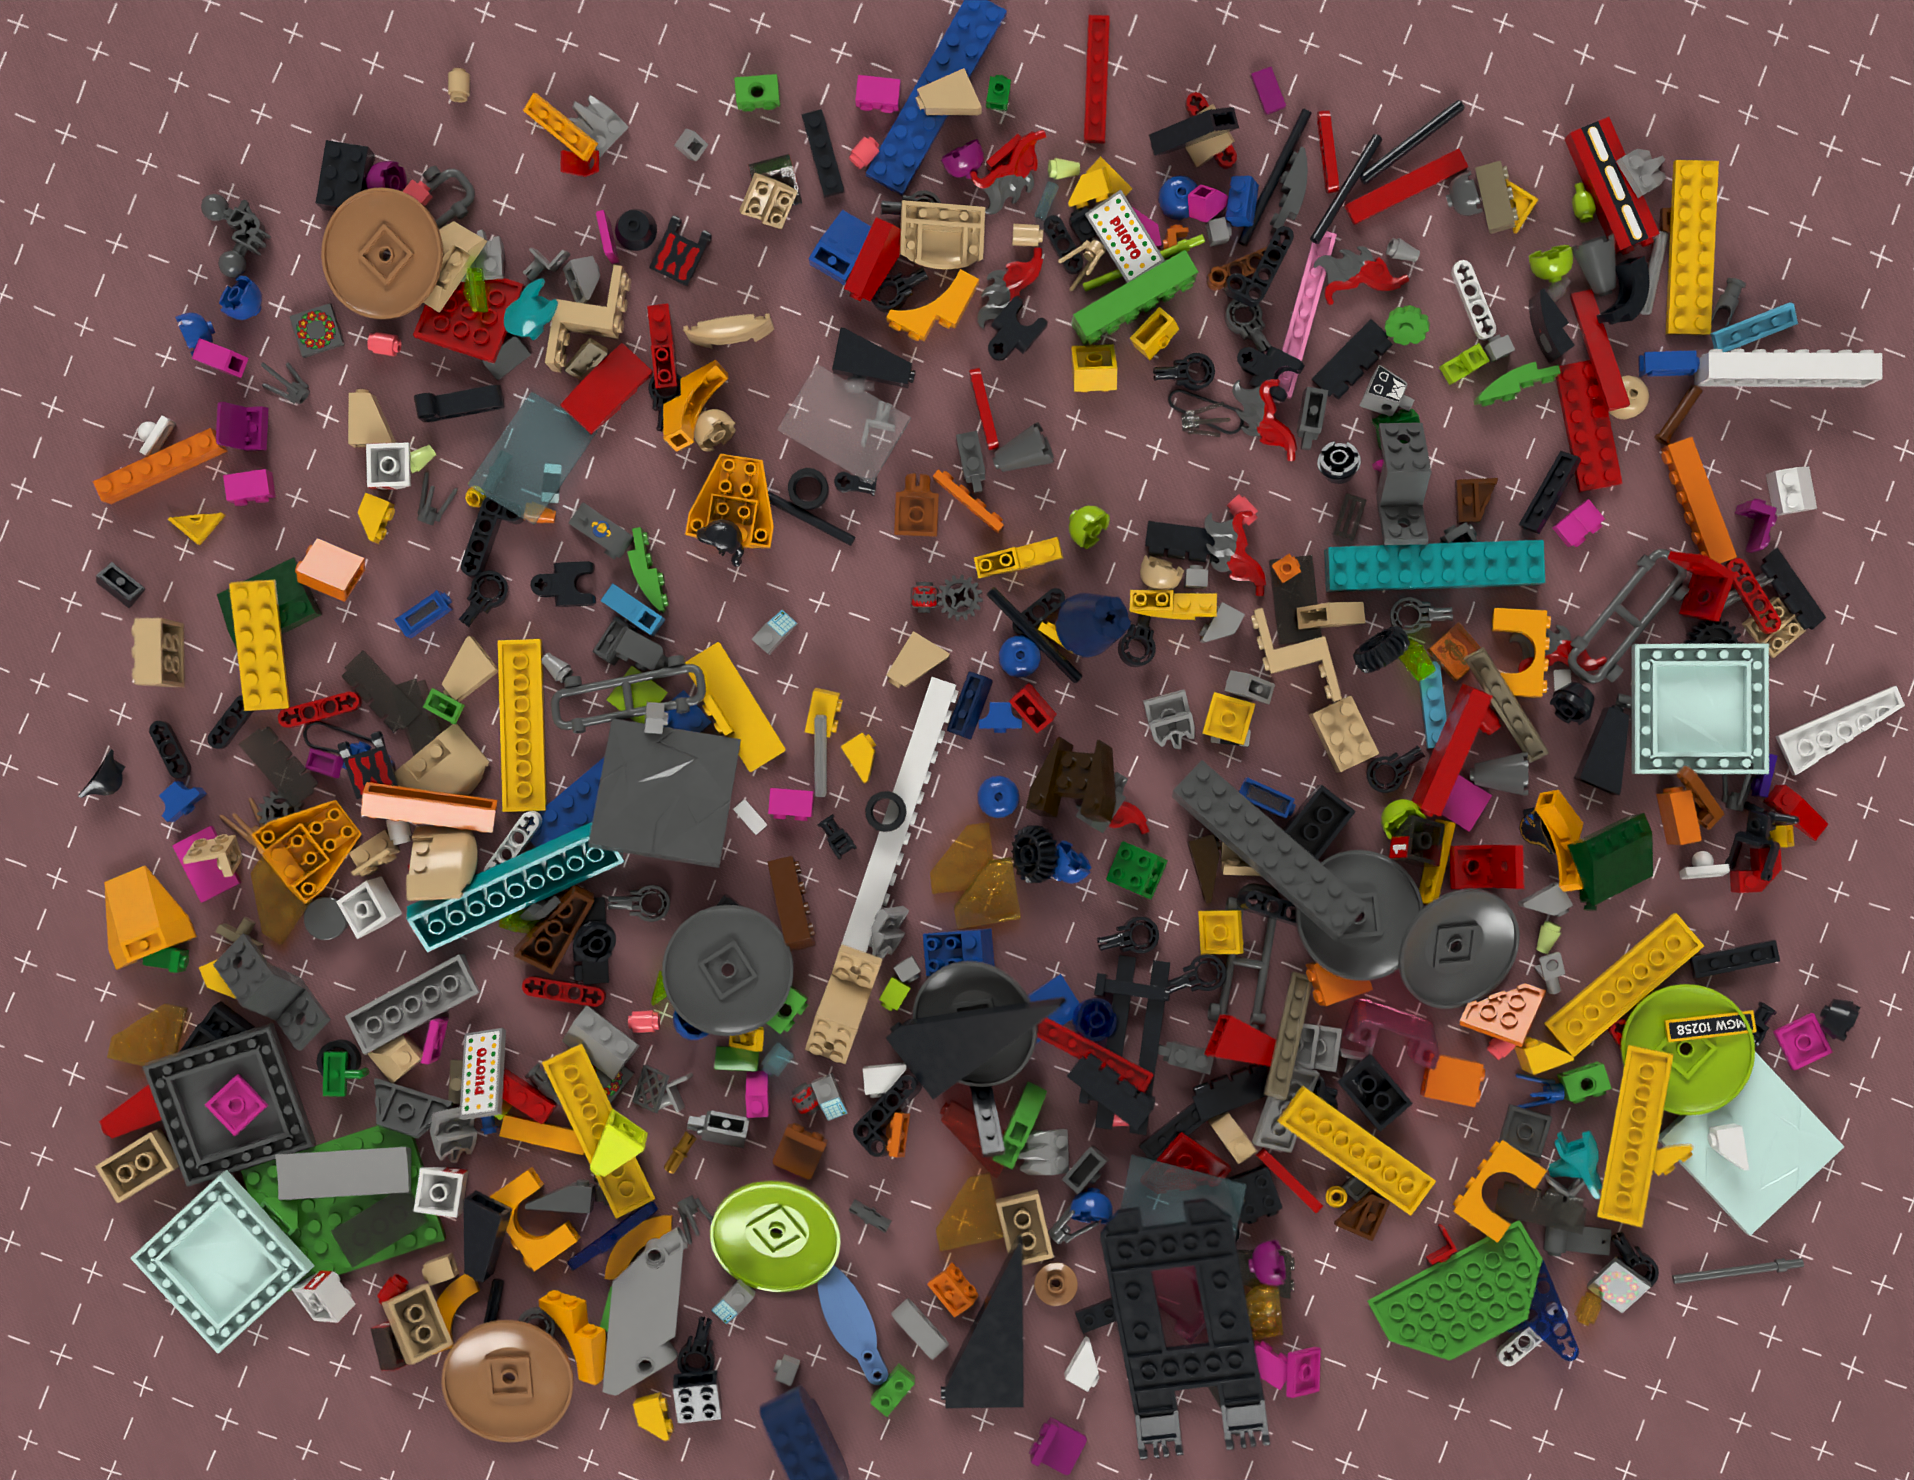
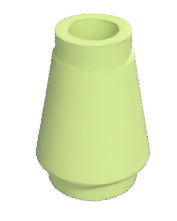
M1054 158V160H1049L1048 176L1049 178H1054V180L1080 174L1079 162Z
M429 444L410 452V471L412 473L419 472L436 456L435 451Z
M1545 920L1544 924L1540 927L1536 950L1548 954L1561 935L1560 930L1562 927Z

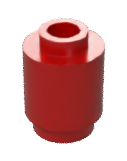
M1490 706L1479 727L1488 736L1502 726L1499 722L1500 719Z
M399 1274L389 1277L377 1294L378 1302L382 1305L383 1302L406 1292L409 1282Z

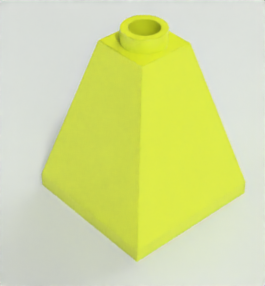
M612 1109L592 1158L591 1172L597 1176H606L645 1149L648 1132Z

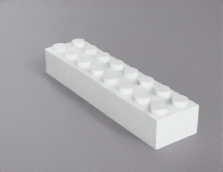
M1711 349L1707 354H1702V357L1699 358V369L1694 373V385L1866 387L1882 379V353H1874V350H1862L1860 353H1852V350H1840L1838 353H1831V350L1824 349L1818 350L1817 353H1809V350L1801 349L1796 350L1795 353H1788L1786 349L1774 350V353H1766L1765 349L1752 350V352H1744V349H1734L1731 352H1723V349Z

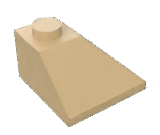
M405 1033L373 1050L368 1055L391 1083H395L422 1060L423 1051L410 1035Z

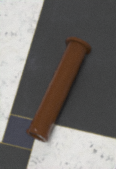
M1693 384L1690 385V388L1659 434H1655L1654 438L1659 443L1666 446L1670 445V439L1699 396L1703 393L1700 387Z

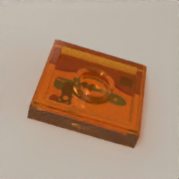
M1458 622L1430 646L1427 651L1450 678L1456 682L1470 670L1464 657L1479 650L1481 647Z

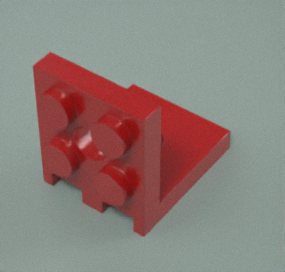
M1670 551L1668 560L1692 573L1688 585L1690 589L1684 597L1679 614L1684 617L1719 622L1736 573L1706 555ZM1709 593L1708 599L1702 602L1704 595Z
M1523 845L1451 846V889H1524ZM1470 861H1473L1475 864L1473 872L1468 870Z

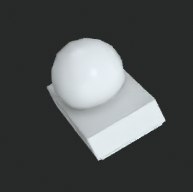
M161 415L157 424L151 421L142 423L138 428V435L145 443L139 452L145 456L158 452L174 428L175 422Z
M1699 851L1692 857L1693 867H1685L1679 871L1680 879L1721 877L1730 872L1729 864L1713 865L1714 859L1712 855L1706 851Z

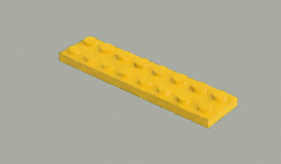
M1673 161L1666 334H1711L1719 161Z
M542 639L497 640L502 811H544L547 806L543 664L541 661L543 658Z
M1673 913L1543 1024L1565 1050L1575 1057L1701 950L1704 945L1677 913Z
M581 1043L543 1061L542 1064L591 1165L605 1124L613 1108ZM633 1157L606 1176L595 1175L616 1219L655 1200L636 1157Z
M1628 1045L1597 1217L1638 1227L1643 1226L1674 1054Z
M1303 1085L1277 1120L1281 1125L1410 1216L1436 1182L1431 1176Z

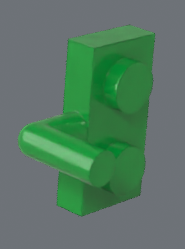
M324 1052L323 1096H346L347 1079H361L369 1074V1069L364 1067L360 1070H348V1052Z

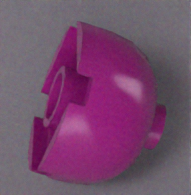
M974 139L967 142L966 145L959 146L947 153L940 160L947 172L952 176L958 178L966 176L967 179H970L971 171L978 174L977 169L982 166L984 161V152L979 140Z
M395 161L378 162L371 167L367 174V188H391L402 191V188L405 189L407 186L405 169Z
M1278 1240L1262 1242L1255 1248L1253 1259H1249L1251 1273L1255 1272L1257 1279L1267 1285L1285 1284L1283 1280H1286L1284 1256L1278 1253V1250L1282 1249Z

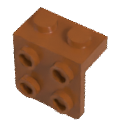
M788 1123L772 1162L774 1165L806 1179H811L828 1140L824 1139L825 1136L820 1133L806 1131L805 1127L793 1123L792 1125Z

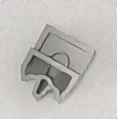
M589 95L587 99L588 106H583L574 100L572 108L578 117L569 118V120L598 143L595 150L599 151L600 158L629 127L611 108Z
M1636 149L1616 161L1637 198L1657 188L1666 178V175L1659 170V166L1666 159L1663 156L1652 159L1649 150Z
M484 230L477 231V235L485 239L487 243L461 282L503 279L505 256L500 236H495L492 240L488 241Z
M1184 689L1142 700L1153 739L1161 747L1170 739L1175 749H1181L1182 737L1184 735L1188 739H1194L1195 725Z
M904 906L884 908L875 915V922L871 928L873 956L883 960L887 953L892 955L905 935L900 926L909 912Z
M1303 1024L1294 1065L1337 1072L1343 1029Z
M460 1107L432 1113L430 1134L436 1155L440 1161L444 1160L447 1156L450 1162L457 1163L463 1151L466 1154H472L478 1132L474 1128L475 1118L465 1120L459 1118Z
M1068 1129L1031 1131L1024 1148L1017 1158L1024 1159L1020 1170L1027 1175L1068 1173Z

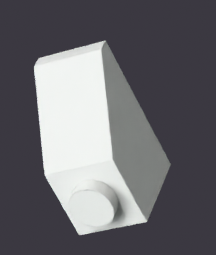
M905 1063L864 1066L865 1095L870 1094L871 1098L882 1097L883 1093H886L905 1072L907 1065Z
M1733 1123L1709 1127L1708 1142L1712 1149L1738 1168L1749 1170L1742 1126Z
M1085 1336L1064 1375L1066 1380L1088 1392L1090 1387H1095L1100 1376L1098 1375L1099 1372L1090 1339Z

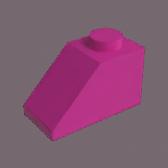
M747 1071L746 1116L747 1118L769 1117V1071Z

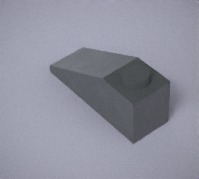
M579 1179L576 1182L530 1200L525 1204V1209L590 1214L594 1208L595 1184L590 1183L589 1180Z

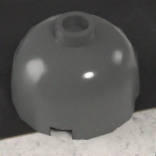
M1471 170L1456 176L1449 185V194L1446 195L1449 208L1454 207L1455 211L1462 216H1471L1483 212L1482 208L1477 209V204H1480L1474 180H1469L1468 176L1472 175Z

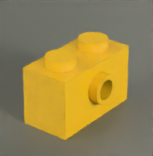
M1159 307L1130 337V340L1138 351L1151 360L1160 349L1165 348L1169 344L1170 339L1180 329L1175 320Z
M820 688L813 690L805 727L806 733L814 734V718L816 715H825L827 717L828 738L831 737L832 732L836 733L839 720H835L837 712H841L843 700L840 699L841 693Z

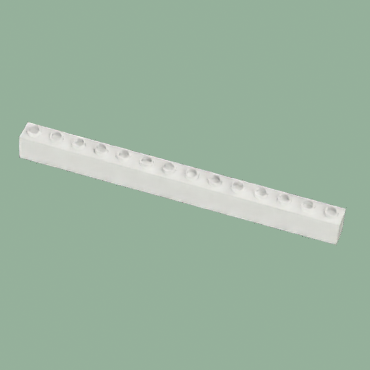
M934 677L931 678L893 793L900 796L906 805L907 814L905 821L899 828L893 831L879 832L842 944L865 953L868 946L872 947L871 928L875 922L874 918L877 912L881 910L882 905L887 906L890 897L887 890L889 885H894L897 876L896 873H893L895 866L901 865L904 853H901L903 844H908L911 833L907 831L909 825H914L918 813L914 812L916 804L921 805L925 793L921 791L923 783L928 784L932 772H929L928 769L930 763L935 764L938 755L935 748L937 743H942L945 731H942L944 722H949L952 711L948 710L950 703L956 702L959 693L958 690H955V684ZM893 800L889 802L882 824H891L898 817L899 809Z

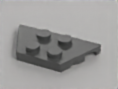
M378 1078L374 1079L376 1088L375 1106L377 1107L376 1124L379 1127L419 1139L431 1128L432 1113L451 1109L454 1105L453 1102Z

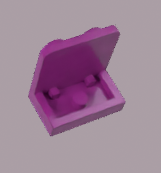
M219 402L217 405L216 443L221 446L244 451L267 450L269 408L264 406L243 407L227 402Z
M1753 499L1737 505L1735 514L1755 520L1746 547V552L1748 553L1763 550L1768 546L1771 539L1769 535L1770 529L1777 520V508L1766 505L1767 502L1761 499Z
M1050 1417L1047 1423H1043L1039 1431L1040 1437L1038 1441L1034 1442L1029 1450L1030 1460L1032 1464L1038 1467L1042 1462L1064 1475H1069L1087 1442V1437Z

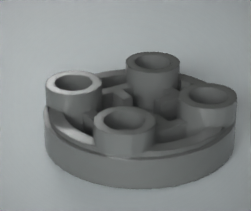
M320 897L307 906L304 913V924L307 931L313 937L321 940L334 939L340 936L349 926L337 904L338 898Z

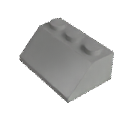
M587 1005L572 1023L562 1040L570 1048L582 1043L591 1064L612 1080L615 1079L640 1046Z

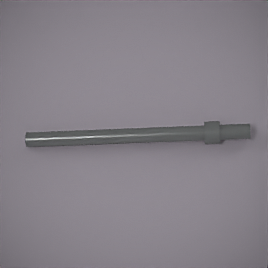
M1782 1258L1775 1259L1774 1262L1677 1274L1672 1275V1280L1674 1284L1769 1271H1777L1779 1273L1786 1272L1792 1268L1804 1267V1262L1802 1258L1791 1260Z

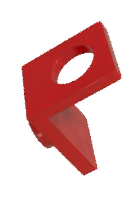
M562 150L560 152L561 172L582 177L599 172L598 150L592 153L588 161L582 160L571 151ZM592 158H594V165L591 169L590 161Z
M1441 1224L1437 1226L1444 1236L1447 1245L1426 1256L1427 1261L1432 1265L1438 1261L1441 1263L1451 1257L1450 1255L1457 1251L1445 1227Z

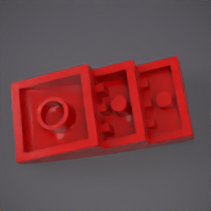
M621 343L575 387L560 406L592 435L621 409L622 404L637 392V388L652 376L653 371L629 348Z

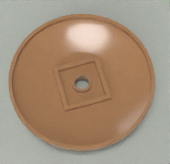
M371 188L361 191L343 202L327 224L321 249L323 271L334 295L353 312L374 319L401 317L418 308L429 297L437 284L443 263V244L439 228L427 208L407 193L391 188ZM388 249L391 256L389 260L385 261L383 259V252Z
M514 1320L487 1322L469 1330L453 1345L442 1370L443 1395L455 1418L471 1432L486 1439L499 1442L530 1440L550 1430L566 1412L574 1387L572 1366L561 1345L544 1330L534 1325ZM512 1373L514 1374L515 1379L508 1380L505 1378L504 1374Z

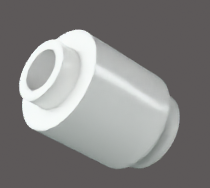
M386 820L390 841L393 840V845L411 841L410 836L412 834L409 822Z

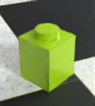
M892 976L879 998L882 1001L881 1006L890 1011L893 1008L898 1010L911 986L904 982L902 983L901 980Z

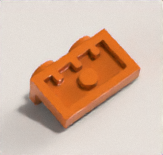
M894 1113L891 1122L886 1127L885 1136L889 1139L887 1150L890 1157H905L910 1113Z
M953 1262L927 1283L954 1318L971 1307L979 1297L975 1287L968 1282L962 1271Z

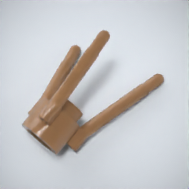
M249 798L251 807L259 822L262 817L257 815L259 810L253 798ZM233 813L232 816L245 829V833L224 815L219 816L227 825L244 837L250 845L253 844L254 847H257L251 834L265 825V823L260 824V827L255 825L249 828L236 813Z

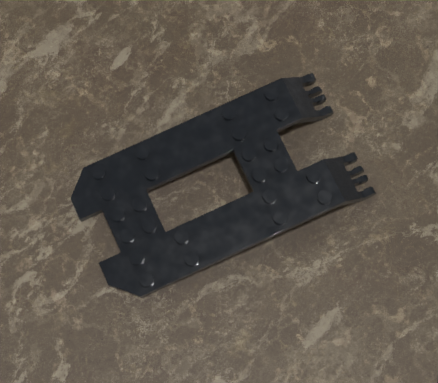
M1206 1198L1183 1201L1186 1221L1143 1227L1140 1207L1118 1209L1100 1232L1104 1261L1135 1413L1140 1460H1147L1148 1458L1146 1444H1153L1154 1458L1157 1459L1160 1458L1158 1443H1162L1164 1458L1169 1457L1170 1451L1167 1442L1175 1441L1176 1455H1184L1175 1391L1211 1386L1218 1387L1227 1450H1234L1235 1448L1232 1434H1240V1445L1244 1449L1247 1448L1245 1433H1249L1251 1448L1256 1447L1254 1432L1262 1431L1263 1445H1271L1265 1398L1231 1215ZM1195 1266L1209 1342L1167 1347L1152 1271Z

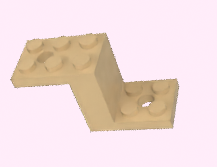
M613 266L607 307L556 299L558 307L552 318L545 359L546 365L552 371L561 373L562 367L566 365L567 355L564 353L565 347L569 346L570 333L568 331L619 338V333H622L624 329L622 314L627 310L626 291H629L631 287V279L628 278L629 276L623 266Z
M1263 608L1254 610L1255 615L1251 616L1254 630L1259 629L1260 632L1257 641L1259 649H1264L1266 657L1262 658L1265 671L1270 670V673L1273 674L1321 661L1322 664L1318 668L1321 678L1325 677L1327 685L1324 686L1327 699L1331 698L1332 702L1341 700L1342 697L1325 636L1274 650Z
M841 944L805 1050L810 1051L814 1055L829 1058L834 1062L846 1064L882 958Z

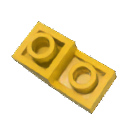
M1100 156L1086 173L1106 167L1113 192L1108 195L1112 196L1119 190H1122L1126 196L1133 188Z

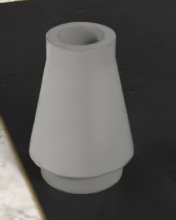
M1392 238L1388 244L1386 254L1390 255V258L1415 263L1420 255V250L1415 249L1400 238Z
M550 653L545 654L541 659L542 664L547 668L555 681L564 683V678L570 677L573 673L571 665Z

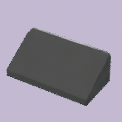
M515 335L501 346L495 364L484 360L482 362L499 381L531 354Z
M615 616L592 652L608 663L616 665L620 658L616 656L617 652L612 648L624 626L635 632L637 630Z

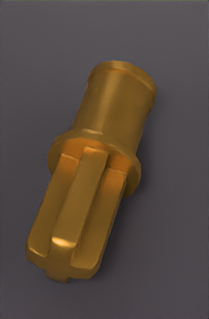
M685 1131L677 1146L672 1148L674 1151L664 1165V1169L667 1172L674 1174L683 1159L688 1157V1151L697 1140L694 1135Z

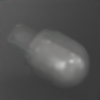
M1565 277L1560 282L1551 283L1545 290L1551 299L1556 302L1565 294L1566 287L1571 284V280Z
M858 376L848 377L844 384L845 389L849 393L854 394L865 393V390L874 391L875 382H866L865 378Z

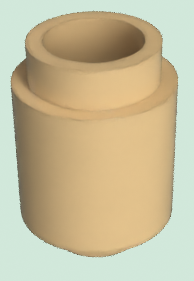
M454 68L453 71L448 73V95H450V100L454 102H466L470 96V74L462 68Z

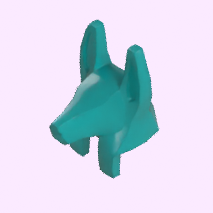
M543 278L528 284L520 298L506 308L504 327L508 333L536 340L544 332V325L553 318L558 307V301L538 296L545 283Z
M1591 1131L1583 1132V1138L1568 1143L1563 1132H1558V1139L1555 1140V1145L1561 1158L1549 1164L1548 1171L1550 1176L1582 1178L1595 1199H1599L1601 1197L1599 1189H1602L1603 1185L1596 1167L1599 1160V1149Z

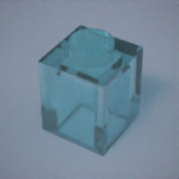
M777 1042L761 1062L764 1065L762 1069L771 1077L774 1074L778 1077L794 1057V1054Z

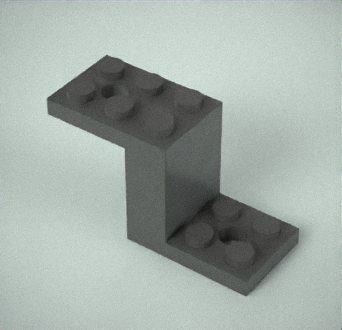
M1379 423L1378 431L1384 462L1376 499L1384 545L1427 544L1429 538L1423 503L1431 475V466L1423 423ZM1399 440H1404L1408 443L1402 444ZM1404 523L1409 527H1401L1399 524Z
M244 933L213 964L241 1006L275 1020L295 1049L301 1051L331 1020L302 978L268 963L252 939ZM242 960V965L238 968V964ZM305 1016V1022L301 1025V1019Z

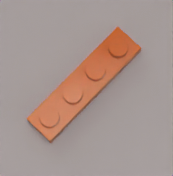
M940 470L936 471L933 475V480L996 533L1002 530L1004 524L1001 523L1003 519L997 513L993 512L991 514L985 509L987 507L985 503L978 498L974 500L969 496L970 491L962 484L957 486L953 482L954 478L947 471L944 470L943 473Z

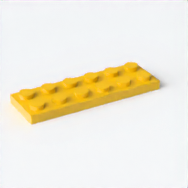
M276 580L230 582L229 587L244 711L289 708L290 702Z

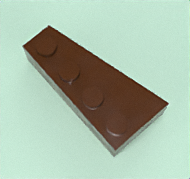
M793 856L767 861L785 945L790 948L791 952L816 946L813 936L815 935L813 922L810 923L808 916L811 914L809 903L805 902L803 895L806 894L804 882H800L799 874L802 873L799 861H795Z
M578 885L572 886L560 898L561 903L547 916L542 918L514 947V957L553 975L594 902V893Z

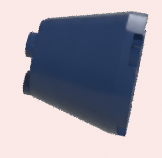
M1079 593L1067 598L1060 605L1061 609L1058 621H1056V631L1062 645L1067 651H1072L1076 655L1082 656V658L1100 655L1122 637L1131 626L1128 611L1119 597L1092 593Z

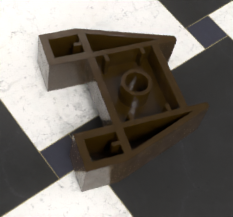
M1058 737L1030 788L1026 809L1038 816L1057 818L1061 797L1083 799L1080 814L1092 821L1112 823L1116 806L1113 748L1101 740H1097L1094 753L1072 752L1073 744Z

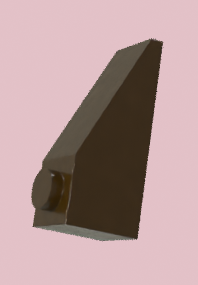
M1214 834L1187 841L1203 899L1207 904L1212 901L1220 856L1218 850H1221L1219 838H1215Z

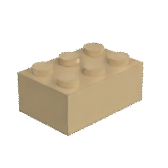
M1352 695L1309 714L1336 773L1349 769L1379 754Z
M160 1128L148 1133L95 1167L118 1204L179 1167L172 1146Z
M1038 1189L996 1199L1008 1253L1017 1235H1022L1023 1265L1054 1258Z
M428 1283L421 1284L382 1303L406 1364H414L453 1345Z

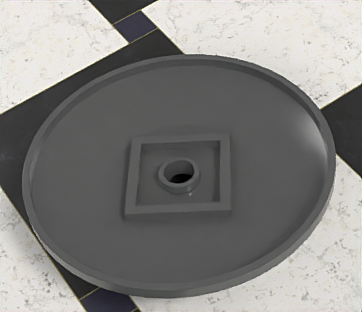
M1345 851L1322 861L1321 864L1364 900L1367 906L1362 912L1361 921L1356 922L1354 920L1336 941L1296 907L1297 929L1307 952L1325 970L1349 980L1364 981L1378 979L1398 970L1399 949L1403 936L1410 923L1424 908L1420 892L1412 877L1394 860L1372 851Z
M1479 889L1453 891L1432 901L1410 923L1400 945L1398 957L1399 972L1406 988L1422 1003L1442 1009L1463 1007L1491 993L1510 971L1518 952L1519 926L1513 911L1498 896ZM1458 941V944L1451 949L1452 943Z
M714 906L692 915L679 926L671 937L663 958V984L673 1008L693 1027L713 1035H740L763 1026L783 1006L792 985V955L790 948L785 945L783 934L766 916L743 906ZM729 963L734 966V973L731 976H725L722 973L721 969L724 964Z
M961 961L942 967L924 982L916 996L913 1019L1031 1001L1020 984L1001 969L983 962ZM1037 1025L958 1081V1083L974 1087H988L1004 1083L1013 1078L1026 1066L1034 1052L1038 1033Z

